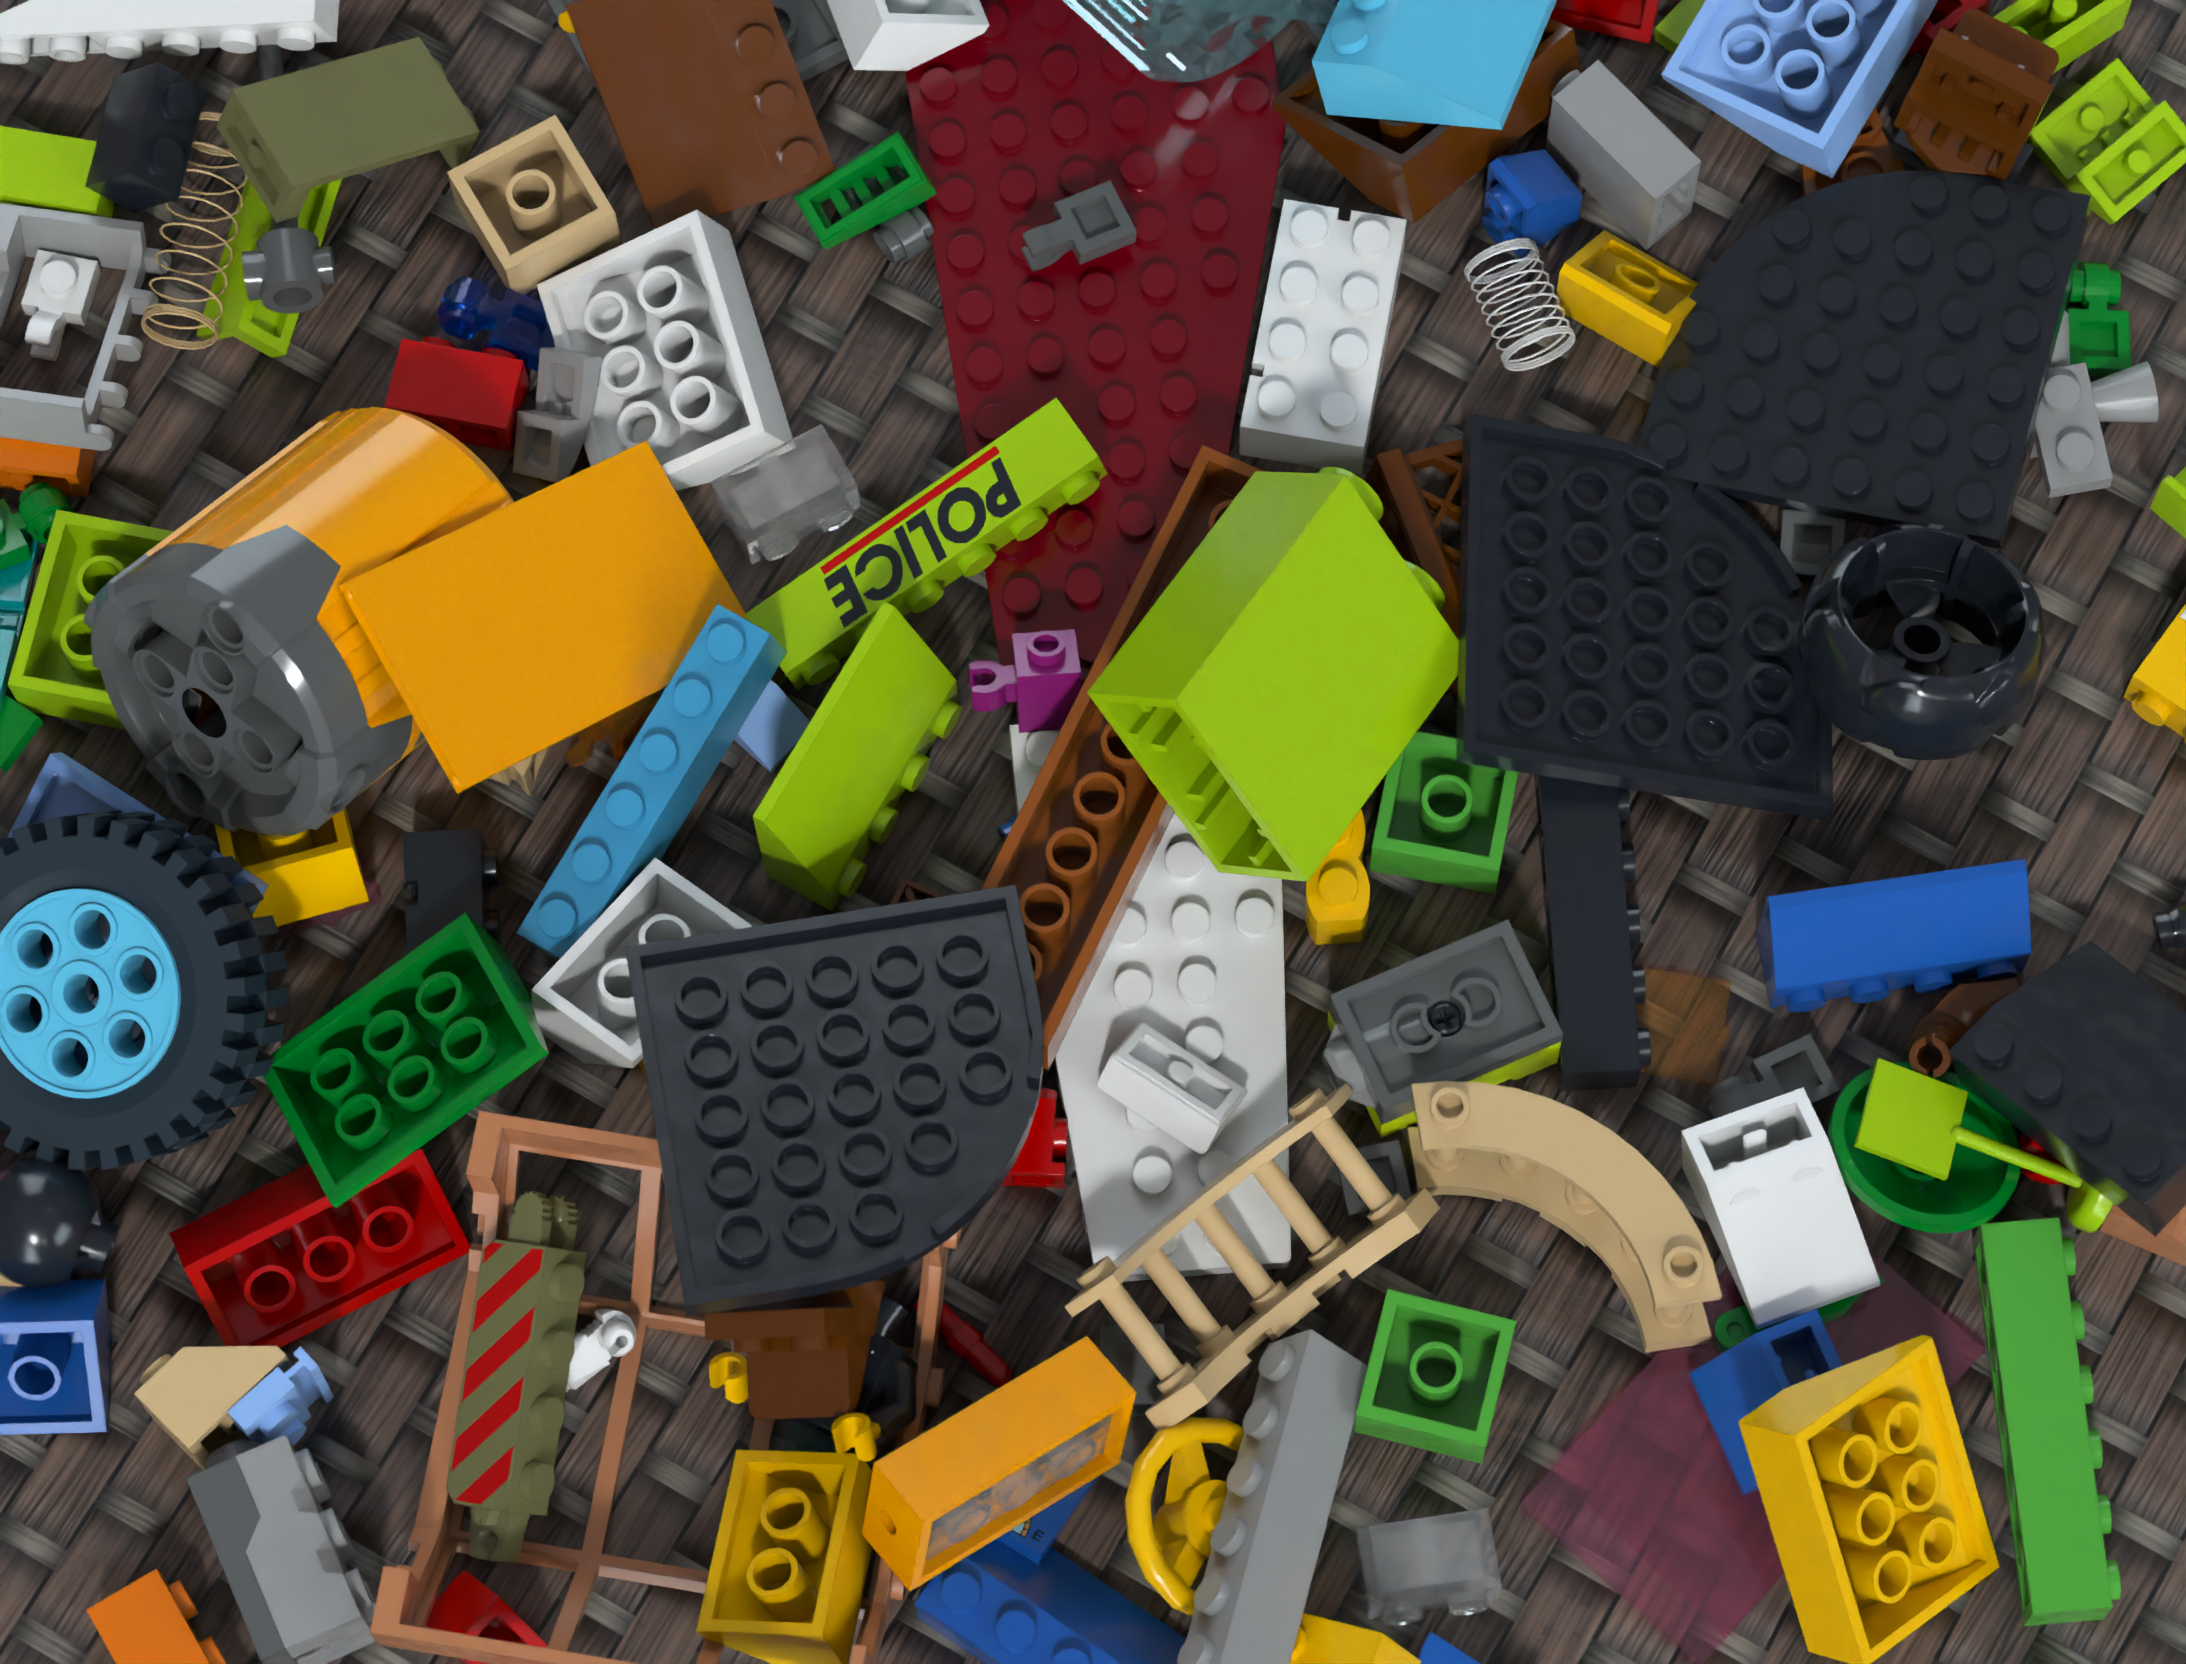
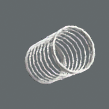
M1515 238L1493 245L1478 253L1468 262L1464 269L1467 281L1472 283L1471 290L1478 292L1476 302L1484 304L1481 307V313L1488 316L1486 325L1493 327L1491 337L1499 339L1496 342V349L1504 351L1501 354L1502 363L1506 369L1511 371H1524L1549 363L1569 350L1576 340L1574 331L1570 328L1569 320L1564 318L1565 311L1559 306V297L1554 295V285L1549 283V274L1544 271V262L1539 260V250L1536 247L1535 241L1528 238ZM1521 248L1532 249L1524 258L1500 263L1484 271L1479 276L1469 275L1478 264L1494 255ZM1533 260L1535 261L1530 268H1528L1527 270H1522L1527 265H1529ZM1517 262L1504 270L1485 275L1498 267ZM1537 262L1541 263L1542 270L1532 268L1535 267ZM1528 272H1540L1531 282L1509 287L1485 302L1479 301V296L1482 292L1503 288L1525 276ZM1542 273L1546 275L1547 282L1537 281ZM1521 274L1507 283H1504L1494 288L1487 289L1491 285L1505 278ZM1489 283L1481 290L1474 289V284ZM1533 284H1545L1538 293L1513 299L1491 313L1484 312V307L1487 304L1507 300L1520 294ZM1547 285H1549L1552 289V293L1542 292L1545 290ZM1525 286L1521 290L1509 296L1492 301L1497 296L1509 290ZM1537 296H1550L1542 305L1518 311L1504 318L1496 325L1489 324V319L1492 316L1511 312L1526 305ZM1552 296L1556 298L1557 305L1547 304ZM1531 297L1527 301L1511 309L1498 312L1500 309L1514 302ZM1544 307H1555L1547 317L1525 322L1512 328L1500 337L1494 336V331L1497 327H1505L1520 322ZM1557 308L1561 310L1562 317L1552 316ZM1536 309L1515 321L1502 324L1516 315ZM1548 319H1560L1555 326L1532 332L1515 341L1507 348L1499 347L1502 339L1522 335L1538 327ZM1562 320H1564L1567 323V326L1559 325L1562 322ZM1540 321L1528 329H1525L1519 333L1509 335L1511 332L1525 325ZM1563 334L1554 343L1541 351L1520 359L1508 360L1522 347H1526L1547 336ZM1566 334H1570L1568 339L1558 348L1533 360L1520 362L1547 351L1563 339Z

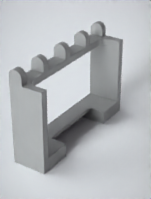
M0 203V330L25 258H35L38 250L94 260L98 262L100 267L126 270L85 397L77 398L0 387V437L99 451L109 450L115 434L110 428L98 425L97 421L102 407L122 408L126 403L128 397L127 388L119 383L110 381L117 360L135 362L141 357L144 348L143 343L136 337L127 336L126 332L132 314L144 315L143 310L147 306L158 304L159 302L156 294L143 290L141 287L146 273L162 275L169 271L157 264L154 255L158 251H162V249L146 246L143 222ZM168 252L160 253L157 256L160 263L170 267L172 257Z

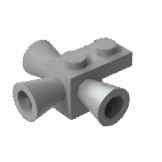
M2064 311L2028 447L2030 458L2039 457L2048 498L2111 487L2113 476L2100 422L2157 423L2159 418L2156 384L2153 372L2147 361L2091 383L2086 362L2070 365L2069 314Z

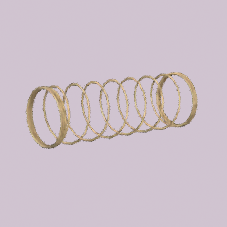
M201 112L199 120L219 121L222 113ZM193 140L192 147L198 151L215 156H232L235 158L231 149L220 148L216 145ZM188 160V163L195 166L211 169L230 168L240 165L236 163L227 166H209ZM186 168V171L205 173L221 179L234 189L224 192H201L183 186L181 189L203 195H222L236 191L240 198V206L236 212L230 214L218 204L203 198L190 195H179V198L204 201L218 207L229 216L217 219L187 217L176 213L165 203L166 208L174 215L188 220L216 222L231 218L235 225V232L229 240L225 241L213 231L190 223L171 222L161 226L159 229L161 235L168 241L180 246L214 248L226 245L229 249L230 259L225 266L220 268L209 259L184 250L166 249L158 251L154 255L157 264L175 273L208 275L220 271L224 276L225 286L220 293L214 295V293L202 285L190 280L168 276L153 278L148 284L150 289L159 296L181 302H202L215 298L219 303L220 312L217 318L212 321L202 313L171 304L149 305L143 310L144 315L142 316L141 326L142 330L151 339L163 345L188 350L204 349L217 341L219 330L214 322L218 321L223 313L222 303L218 300L217 296L223 294L228 286L227 276L222 270L228 267L233 260L232 249L227 243L232 241L238 233L237 222L232 216L239 213L243 206V198L238 189L243 187L248 180L246 174L243 183L236 188L229 181L214 173ZM186 225L211 233L224 243L211 246L183 244L168 238L163 234L162 230L165 226ZM164 252L185 253L209 262L218 270L192 273L179 271L160 263L157 256ZM160 279L183 281L202 288L213 297L204 299L174 298L156 291L152 287V283ZM163 314L181 315L198 320L203 325L175 326L156 321L151 317ZM148 318L156 324L176 329H197L208 326L214 332V336L204 341L176 340L153 331L146 324V320Z

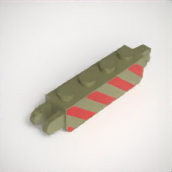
M525 1191L524 1195H519V1200H515L516 1206L513 1207L515 1213L511 1217L508 1241L494 1239L482 1250L446 1489L455 1504L471 1506L470 1556L489 1561L517 1562L529 1516H547L549 1499L555 1482L554 1466L559 1433L565 1415L564 1400L569 1367L575 1349L574 1334L579 1300L585 1282L584 1267L587 1252L573 1250L577 1230L575 1220L578 1218L576 1215L578 1209L575 1208L576 1203L571 1201L572 1198L557 1194L556 1196L550 1195V1198L547 1199L546 1194H541V1192Z

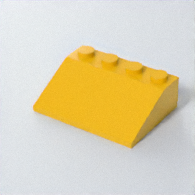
M1926 1335L1918 1336L1784 1388L1738 1421L1808 1652L1849 1664H1871L1999 1568L1933 1337Z

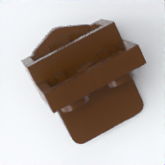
M1969 9L1962 15L1953 33L1942 27L1940 28L1929 48L1917 78L1905 97L1894 126L1905 131L1909 144L1930 171L1963 173L1987 178L1994 177L2006 181L2054 85L2048 82L2059 62V55L2052 47L1977 9Z
M870 1281L856 1287L821 1295L736 1308L737 1312L704 1314L705 1341L731 1340V1353H747L749 1411L756 1419L839 1417L853 1413L859 1403L871 1336L875 1334L882 1292L885 1291V1281Z

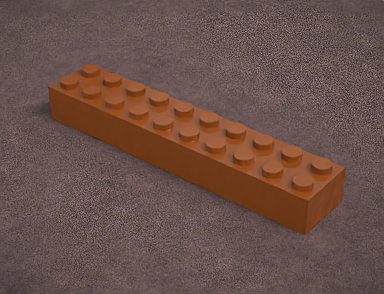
M1202 445L981 890L1016 885L1040 1002L1043 1025V1069L1049 1070L1175 813L1087 692L1254 472L1262 471Z

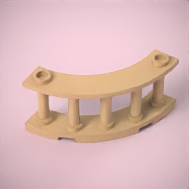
M1440 1081L1411 1084L1418 1127L1407 1128L1406 1137L1416 1192L1425 1187L1431 1196L1463 1195L1499 1202L1507 1199L1540 1212L1539 1217L1562 1229L1584 1247L1588 1245L1612 1272L1611 1278L1615 1281L1627 1301L1638 1326L1645 1353L1710 1343L1711 1332L1703 1302L1721 1300L1722 1297L1713 1261L1701 1232L1683 1201L1663 1175L1638 1150L1611 1129L1584 1113L1550 1098L1524 1090L1481 1082Z
M1347 1083L1328 1096H1325L1322 1090L1317 1088L1302 1098L1288 1110L1294 1120L1204 1186L1114 1261L1109 1256H1105L1076 1279L1083 1289L1065 1306L1069 1314L1074 1317L1097 1300H1100L1160 1379L1156 1386L1162 1395L1145 1412L1158 1431L1164 1428H1171L1209 1403L1234 1376L1251 1362L1247 1355L1268 1337L1272 1341L1279 1338L1320 1304L1317 1298L1342 1280L1338 1273L1345 1269L1349 1276L1354 1279L1385 1255L1419 1233L1440 1209L1425 1187L1405 1201L1399 1193L1392 1195L1334 1119L1333 1115L1354 1094ZM1310 1131L1371 1210L1367 1217L1372 1224L1346 1243L1339 1235L1335 1237L1330 1235L1273 1159ZM1251 1174L1312 1253L1308 1260L1313 1265V1268L1287 1288L1281 1280L1276 1283L1273 1282L1215 1205L1216 1201ZM1193 1220H1195L1253 1297L1249 1304L1255 1313L1234 1331L1228 1325L1220 1327L1161 1248ZM1140 1265L1200 1344L1196 1347V1350L1202 1358L1193 1366L1189 1362L1180 1363L1122 1286V1283Z

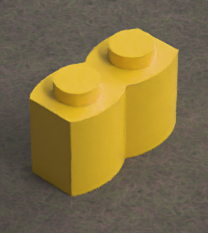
M1361 809L1309 881L1306 882L1305 921L1308 932L1316 945L1361 942L1366 932L1370 884L1367 872L1363 866L1365 820Z

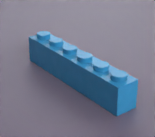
M716 605L516 932L538 950L559 961L654 858L661 860L787 653L770 633L723 606Z

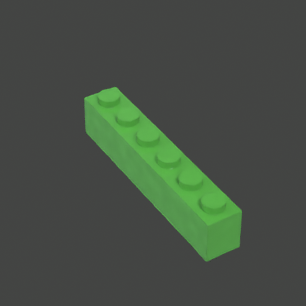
M2059 1217L1982 1224L1979 1226L1972 1241L2024 1626L2103 1620L2113 1608L2112 1600L2120 1599L2121 1583L2116 1560H2106L2103 1534L2111 1533V1509L2107 1494H2097L2094 1469L2102 1468L2103 1455L2098 1429H2088L2085 1404L2093 1403L2094 1390L2090 1366L2088 1364L2079 1365L2076 1340L2084 1339L2085 1324L2080 1300H2070L2067 1276H2074L2076 1272L2073 1240L2070 1236L2062 1237Z

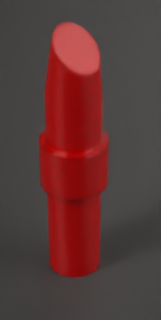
M918 1301L913 1306V1309L916 1312L918 1309ZM943 1301L939 1334L947 1341L946 1345L961 1360L966 1359L983 1377L996 1387L1000 1388L1011 1381L1010 1367L983 1340L984 1336L969 1321L964 1322Z

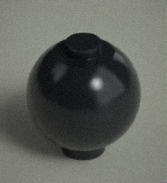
M35 1157L16 1161L0 1170V1276L15 1284L26 1287H49L71 1280L75 1274L84 1268L98 1274L103 1272L121 1226L103 1219L101 1213L102 1197L86 1174L81 1170L68 1169V1163L65 1161L57 1160L51 1163L37 1160Z

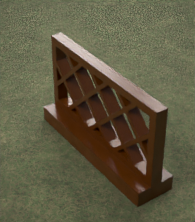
M1463 438L1405 455L1401 454L1399 448L1376 454L1364 481L1372 487L1382 502L1383 515L1380 521L1385 533L1403 560L1420 567L1438 583L1445 596V606L1440 614L1459 640L1460 571L1456 576L1452 564L1460 567L1461 552L1444 544L1437 529L1444 516L1461 524V508L1452 504L1451 501L1462 481V464L1454 460L1463 457ZM1433 466L1455 477L1445 500L1421 489L1414 471ZM1429 509L1438 513L1435 520H1433ZM1458 675L1449 687L1454 702L1458 700Z

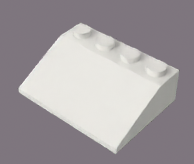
M698 210L690 212L537 284L555 347L602 357L596 401L584 440V447L590 467L639 443L647 441L674 490L678 491L744 474L796 450L730 232Z

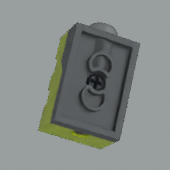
M1507 919L1329 995L1327 1025L1331 1034L1322 1058L1335 1090L1347 1083L1354 1092L1348 1100L1366 1106L1380 1138H1383L1417 1123L1411 1084L1458 1081L1497 1085L1509 1079L1518 1080L1557 1063L1563 1032Z

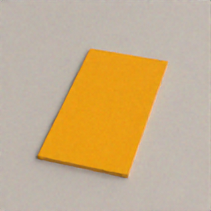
M647 441L639 443L356 576L339 586L457 794L666 688L717 604L748 621L744 615L743 608Z

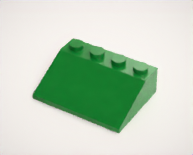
M465 912L270 1054L275 1059L269 1073L263 1075L326 1197L337 1208L547 1056L549 1052L528 992L504 949Z

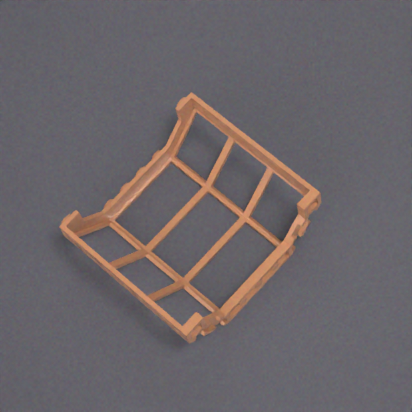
M479 1111L466 1176L473 1189L472 1213L478 1214L477 1236H483V1245L472 1243L469 1249L468 1272L414 1529L408 1540V1551L417 1552L412 1566L398 1564L397 1568L383 1566L370 1634L378 1645L490 1664H638L572 1653L570 1650L598 1576L705 1593L709 1575L707 1571L603 1554L648 1328L705 1337L704 1314L687 1317L686 1311L652 1306L663 1179L657 1139ZM521 1151L641 1170L630 1302L582 1294L579 1300L577 1316L596 1319L595 1311L597 1309H617L632 1319L637 1335L632 1350L620 1358L583 1548L581 1551L522 1541L517 1559L518 1563L575 1572L547 1648L424 1628L455 1552L470 1554V1532L461 1531L466 1505L453 1502L446 1489L481 1254L482 1250L494 1239L508 1241L511 1217L515 1213L513 1207L516 1206L515 1200H517ZM961 1229L949 1240L923 1256L913 1348L899 1346L918 1363V1373L916 1375V1417L911 1424L899 1431L896 1449L927 1432L923 1431L928 1406L936 1408L940 1406L945 1369L937 1368L935 1364L949 1248H958ZM755 1418L749 1450L770 1451L776 1419L761 1420ZM877 1552L868 1598L862 1597L858 1619L862 1620L856 1643L853 1644L850 1664H876L889 1620L892 1599L904 1601L906 1586ZM704 1638L696 1664H720L725 1649L724 1644Z

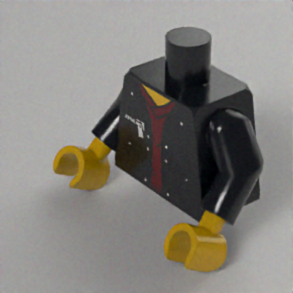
M882 1295L875 1334L871 1336L859 1403L853 1413L839 1417L788 1419L833 1440L836 1453L839 1455H843L848 1449L856 1452L857 1458L862 1461H878L883 1458L891 1437L911 1424L916 1417V1375L918 1373V1363L892 1341L909 1312L897 1302ZM731 1352L716 1355L709 1364L710 1386L712 1388H719L725 1384L726 1399L736 1404L744 1402L748 1398L747 1357L745 1358L738 1353Z

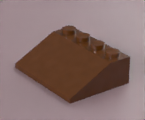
M571 0L564 3L653 230L695 210L711 217L778 198L815 183L836 171L771 0Z
M1549 18L1502 130L1327 115L1314 68L1310 69L1272 99L1271 103L1273 110L1370 201L1415 223L1548 116L1551 112V94L1555 86L1571 71L1578 70L1581 73L1573 28Z

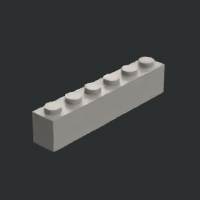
M1312 1329L1268 1343V1347L1260 1359L1258 1383L1252 1404L1243 1420V1437L1236 1462L1227 1477L1228 1491L1220 1520L1211 1535L1210 1545L1212 1549L1203 1581L1194 1596L1195 1610L1187 1639L1179 1651L1177 1664H1290L1368 1368L1367 1365Z

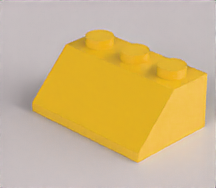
M736 1450L696 1629L700 1637L723 1644L772 1664L849 1663L872 1552V1546L862 1535L872 1477V1470L866 1461L859 1460L856 1453L839 1455L832 1452Z

